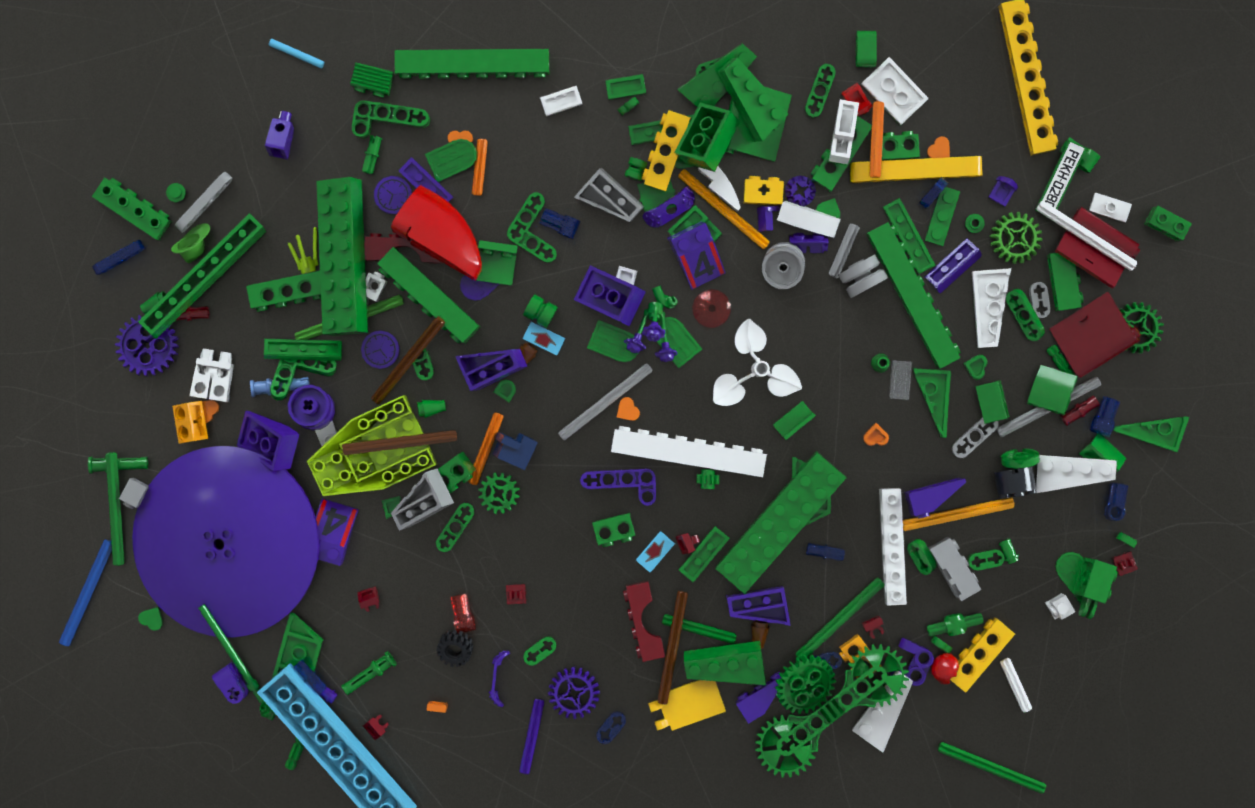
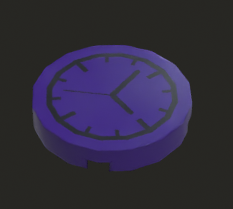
M389 176L383 178L377 184L374 190V199L376 205L382 211L388 214H397L412 194V190L404 179L398 176Z
M380 330L366 336L362 342L361 352L367 364L371 367L382 369L388 368L395 363L400 348L395 336Z

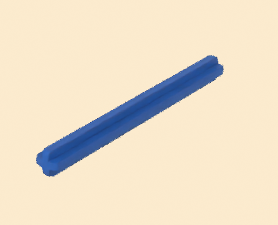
M103 540L59 640V643L63 646H70L111 554L112 544L110 540Z

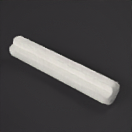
M1009 658L1001 660L1000 664L1023 712L1030 711L1032 706Z

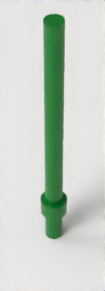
M201 605L198 609L246 681L248 690L253 692L259 703L263 702L264 700L257 694L260 690L259 683L256 679L252 678L206 605Z

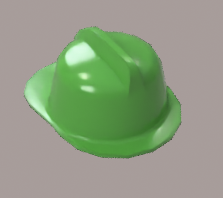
M203 223L192 228L180 241L173 245L171 251L179 253L186 263H191L205 251L203 239L208 235L210 225Z

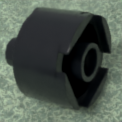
M1032 467L994 472L998 499L1010 498V496H1024V492L1025 495L1037 493Z

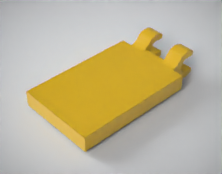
M696 680L670 690L666 705L659 704L657 701L648 703L651 712L659 709L662 710L664 718L655 721L657 730L670 726L673 731L726 712L716 681Z

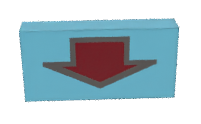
M530 322L523 337L524 340L555 355H558L565 341L564 337L533 322Z
M660 531L638 556L636 561L651 572L675 543Z

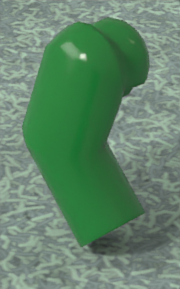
M661 285L652 289L657 302L663 304V307L670 309L677 305V298L664 295Z

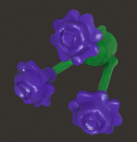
M658 302L649 303L648 309L644 310V316L638 332L635 333L634 338L624 340V343L627 345L628 351L639 353L646 349V346L641 341L642 335L646 336L649 341L654 342L662 338V349L656 352L655 355L660 357V361H673L674 356L678 353L676 350L669 348V342H667L663 304ZM649 317V320L653 322L648 327H644Z

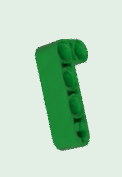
M359 101L354 108L352 132L360 139L367 138L371 133L372 121L425 128L430 124V116L425 110L419 108ZM362 106L369 107V111L366 115H361L359 113V110ZM380 109H387V116L380 118L378 116ZM401 111L407 113V117L403 121L397 119V115ZM411 112H413L412 115L414 117H420L423 114L426 119L419 123L417 119L412 118V122H410ZM359 125L366 126V131L363 134L357 133Z

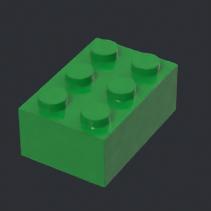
M699 103L674 153L686 164L715 172L740 121L729 110Z

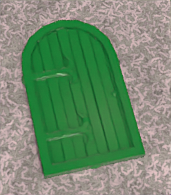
M458 139L426 153L425 156L436 181L440 182L474 165L477 159V150L469 140Z
M665 317L667 342H669V348L677 351L678 354L674 356L673 362L680 368L700 352L702 348L679 320L673 317ZM660 338L657 342L662 347L663 339Z
M598 320L587 346L588 349L620 362H629L638 355V353L628 351L627 345L624 343V340L627 338H634L633 334Z
M1066 552L1057 559L1055 566L1060 580L1064 582L1073 594L1084 558L1078 553ZM1073 594L1082 603L1083 597Z

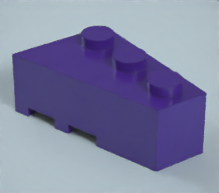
M520 349L455 356L470 391L480 390L528 367Z
M783 586L749 591L745 594L726 595L730 617L791 626Z

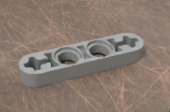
M223 172L176 222L175 227L181 233L185 232L231 183L233 178L227 172Z

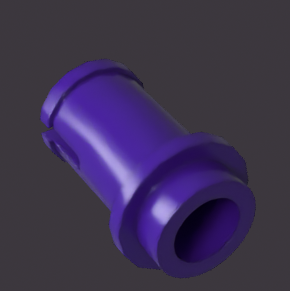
M319 681L313 688L320 697L326 700V703L332 704L338 695L335 693L336 690L332 691Z

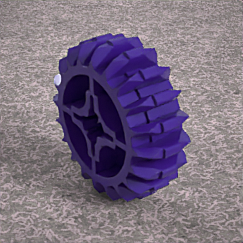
M575 667L571 668V673L568 672L567 668H564L565 675L559 671L557 675L560 679L552 678L556 685L549 684V688L554 690L548 692L549 696H554L549 702L557 703L553 706L554 710L559 707L561 708L558 713L559 715L566 711V718H569L570 713H573V719L577 718V713L583 718L584 710L588 714L591 713L588 708L589 706L594 709L596 708L592 701H599V698L594 696L600 694V690H594V688L599 686L598 682L592 684L591 682L595 677L591 676L588 679L589 671L587 670L583 675L581 674L583 669L581 667L578 673L575 672ZM572 678H579L587 685L577 686ZM566 680L568 690L558 695L560 684ZM571 685L575 691H580L577 693V701L573 695H568L569 692L571 693ZM590 690L588 701L581 705L580 696ZM571 700L576 708L568 707L561 701Z

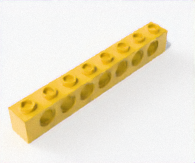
M1024 0L1001 3L998 8L1030 156L1054 151L1056 146H1058V139L1056 134L1053 135L1052 127H1054V120L1052 115L1049 116L1048 112L1050 102L1049 98L1045 97L1044 89H1046V83L1040 75L1042 65L1040 59L1037 60L1036 52H1038L1036 41H1033L1032 38L1034 28L1032 22H1029L1028 14H1030L1029 5ZM1014 16L1021 19V25L1013 23ZM1018 35L1024 36L1025 44L1018 43ZM1021 54L1029 56V63H1024L1021 60ZM1029 72L1033 75L1034 79L1032 82L1025 79V73ZM1030 91L1037 93V100L1030 99ZM1034 110L1041 112V119L1034 118ZM1038 129L1045 131V138H1040L1037 135Z

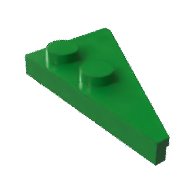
M913 368V373L939 435L942 438H946L951 371Z
M1184 416L1114 426L1112 431L1173 452H1178L1189 417Z

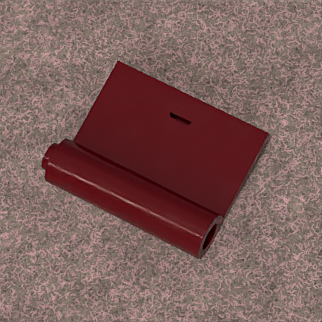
M1080 207L1074 214L1072 220L1129 257L1135 259L1140 252L1137 242L1083 207ZM1068 230L1065 231L1055 252L1112 289L1115 288L1125 268Z
M1106 292L1050 328L1055 340L1079 378H1082L1138 343L1141 336L1135 326L1132 328L1128 325L1109 292Z

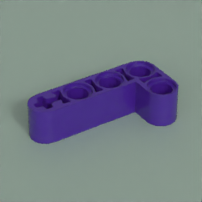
M650 469L587 471L580 479L581 485L586 489L638 487L639 500L647 506L652 505L656 500L655 474ZM644 472H649L652 475V480L648 483L641 480V475ZM625 473H630L633 476V480L629 484L622 481V476ZM596 474H601V485H597L598 481H593L591 485L584 482L587 475H591V478H597ZM605 474H611L614 477L612 484L608 485L603 482ZM646 491H650L653 494V499L649 502H645L642 499V494Z

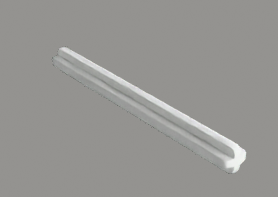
M1041 201L1037 206L1038 212L1129 271L1134 270L1137 261L1046 202Z

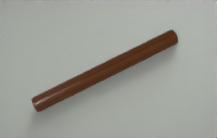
M438 316L433 320L371 397L372 401L376 404H380L443 327L445 321Z
M456 430L346 443L342 445L344 455L454 442L457 441Z
M678 591L657 700L659 704L664 705L668 703L687 602L688 593L684 591Z

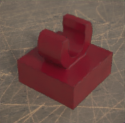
M689 533L675 537L682 555L695 551L694 544L700 542L698 535L690 537Z
M1131 551L1112 557L1114 566H1117L1118 576L1138 570Z
M525 584L506 585L507 605L526 604Z
M376 586L357 592L361 609L365 608L369 612V606L375 605L377 609L379 608V595Z
M879 615L861 623L866 632L869 631L871 638H875L873 635L875 629H879L880 633L884 634V629L881 627L884 623Z
M381 715L371 718L363 725L374 740L382 736L386 732L384 729L389 725L388 722L383 726L379 724L378 721L382 717Z

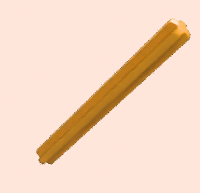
M686 169L679 173L678 177L759 247L765 249L769 245L770 241Z
M1012 497L933 513L924 518L918 519V517L905 519L903 520V530L908 531L1014 508V500Z

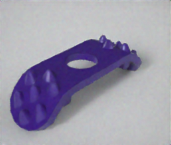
M686 186L681 192L658 207L645 211L643 219L646 224L651 227H660L692 207L695 202L692 189ZM670 204L676 205V211L673 214L666 212V208Z
M509 650L499 652V655H496L492 662L494 664L492 690L489 691V697L494 701V704L503 707L504 703L499 699L498 691L495 690L497 666L501 665L503 658L510 654Z

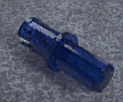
M808 543L806 555L823 557L824 560L829 558L843 561L845 550L827 547L828 545L826 544L821 546Z
M303 659L293 667L305 679L304 682L307 681L317 694H321L327 688L315 674L316 671L313 672Z

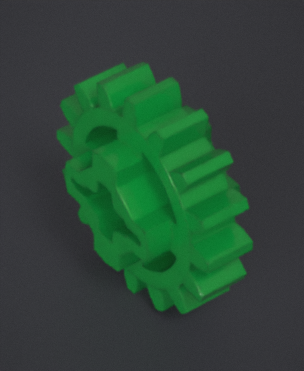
M496 472L493 474L494 478H491L489 475L486 476L488 481L481 482L484 488L478 489L482 492V495L478 496V498L484 499L481 505L487 504V511L493 508L494 514L498 510H501L502 514L505 513V508L509 511L512 510L510 505H516L517 502L514 499L520 498V495L516 494V491L520 490V488L514 487L517 481L511 482V475L505 478L503 472L500 477H498ZM496 480L505 481L507 484L504 486L498 485ZM490 486L491 494L487 497V487ZM496 488H498V490L503 489V498H501L500 496L496 497L494 495L496 493ZM511 489L512 496L509 501L507 498V492ZM494 500L500 501L502 506H496L491 502Z

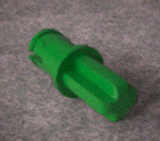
M370 135L368 149L364 152L366 156L362 172L366 174H373L376 160L379 158L378 152L382 141L381 137Z

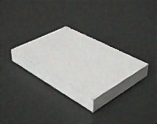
M890 57L861 83L876 101L884 102V109L899 125H902L929 99Z

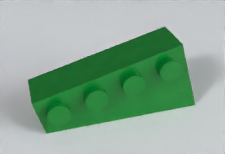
M738 57L729 59L717 72L728 94L731 95L735 102L736 109L741 113L746 127L749 128L754 142L763 141L788 115L784 108Z
M760 641L684 651V666L687 679L766 685Z

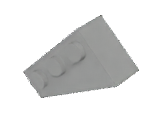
M603 168L598 169L574 197L629 222L645 207Z
M438 469L425 472L421 480L412 487L411 492L392 511L391 515L399 531L414 526L454 503Z
M946 537L928 548L955 598L963 601L981 590L977 577L967 567L969 564L966 558L959 554L958 549L960 548L954 539L951 540L949 537Z

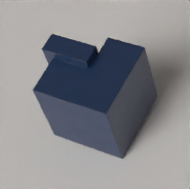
M497 432L495 439L498 440V443L492 454L498 459L525 470L538 442L521 433H518L516 439L501 432Z

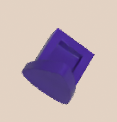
M998 176L997 182L988 198L1005 207L1014 191H1017L1018 185L1011 178Z
M761 206L757 208L759 232L773 230L772 212H780L781 206Z

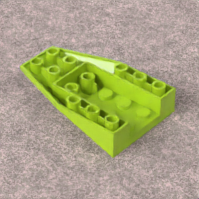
M406 395L351 419L307 460L323 496L386 489L438 465L429 445L351 455L343 454L342 445L346 443L424 434Z

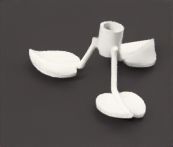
M751 319L744 321L738 328L735 335V346L741 354L750 352L751 356L755 359L756 362L751 367L752 373L739 381L732 374H724L718 377L713 388V402L718 405L728 406L740 402L745 395V389L740 384L754 376H769L767 387L775 396H787L802 389L798 376L790 367L784 364L775 365L772 368L771 374L768 363L760 361V358L754 354V352H759L765 347L767 340L764 331Z

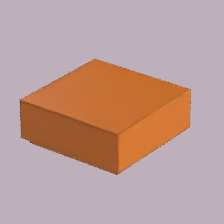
M429 701L427 704V711L446 713L448 704L445 702Z

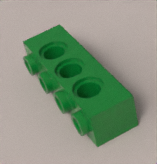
M858 116L854 133L855 140L852 141L848 165L872 128L871 124ZM826 149L821 156L823 162L820 166L816 164L811 172L813 176L811 181L831 192L848 165L830 162V150ZM829 163L834 165V173H827L825 165Z
M320 271L246 286L251 309L261 312L268 310V306L275 305L276 308L287 306V302L294 301V304L306 302V298L313 297V300L321 299ZM305 283L311 284V291L309 293H304L302 290V286ZM290 286L293 293L290 297H285L283 291L286 287ZM269 290L274 294L271 301L265 299V293Z

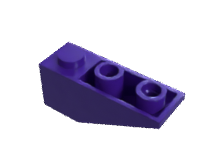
M780 672L770 677L771 680L766 685H756L753 687L754 691L749 694L744 692L737 697L736 705L748 724L766 713L776 696L777 691L775 687L778 686L776 680L781 679Z

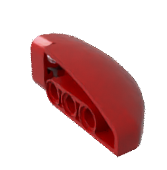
M422 185L418 186L394 218L391 225L392 232L407 241L412 239L410 244L476 281L482 271V261L476 239L466 220L447 200Z

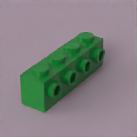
M104 177L92 197L154 239L160 241L172 223L168 219L169 215L162 210L158 212L152 208L153 204L146 199L141 201L136 198L138 194L127 188V190L121 188L122 183L113 177L110 180Z

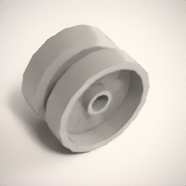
M780 242L769 248L762 263V273L765 280L771 286L778 289L794 287L801 281L805 270L803 252L796 245L789 242Z
M875 254L865 260L861 259L849 266L844 272L838 274L842 283L846 284L853 279L856 283L848 286L846 289L850 298L888 278L883 269L871 273L870 270L877 267L880 263Z

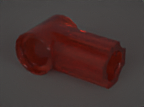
M467 594L451 597L455 616L453 620L457 633L460 631L464 633L476 630Z

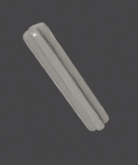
M849 224L830 268V276L839 278L838 274L842 272L860 230L859 226Z

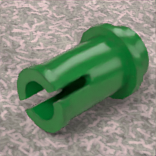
M1011 539L999 543L1005 555V561L1008 564L1019 560V554H1016Z

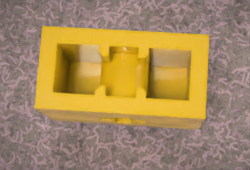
M749 176V179L744 181L743 204L782 206L784 181H779L780 178L768 177V180H760L759 176ZM762 186H765V189L769 190V192H766L765 195H762V192L758 191V189H761Z

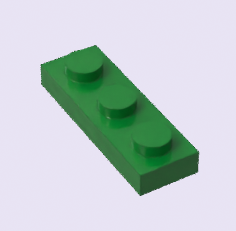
M941 186L924 239L925 242L941 247L944 246L960 191Z
M714 526L678 570L694 582L730 538Z

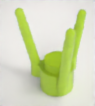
M314 227L313 260L311 256H305L299 235H296V240L301 254L300 260L292 244L288 243L298 270H301V274L317 271L316 266L319 265L317 259V227Z

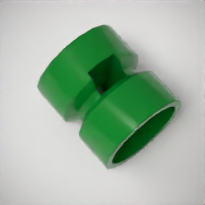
M534 294L523 316L530 320L537 319V324L547 328L558 307L550 302L545 304L543 298Z

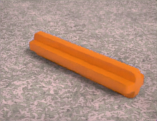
M486 139L477 140V159L474 166L472 194L476 196H481L483 192L488 144Z

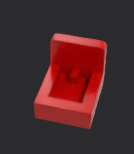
M858 83L841 93L844 100L859 103L857 116L866 114L873 107Z

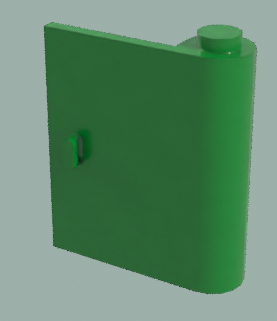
M765 87L784 110L788 112L792 95ZM731 98L729 111L737 117L740 123L725 153L733 155L734 152H742L775 162L786 117L763 141L754 142L749 128L746 127L741 113L736 109L735 102Z

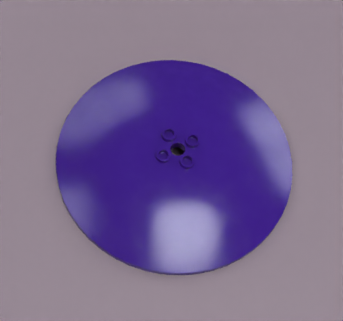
M213 446L189 452L168 464L149 484V488L140 506L137 508L133 524L134 559L139 576L149 595L168 616L179 624L198 633L215 637L216 635L198 607L203 604L206 605L226 637L247 636L265 630L286 617L302 600L314 577L319 555L317 521L310 501L302 487L286 469L272 471L261 463L259 457L273 462L272 459L242 447ZM217 539H222V540H223V542H224V547H223V549L217 548V546H216V540H217Z

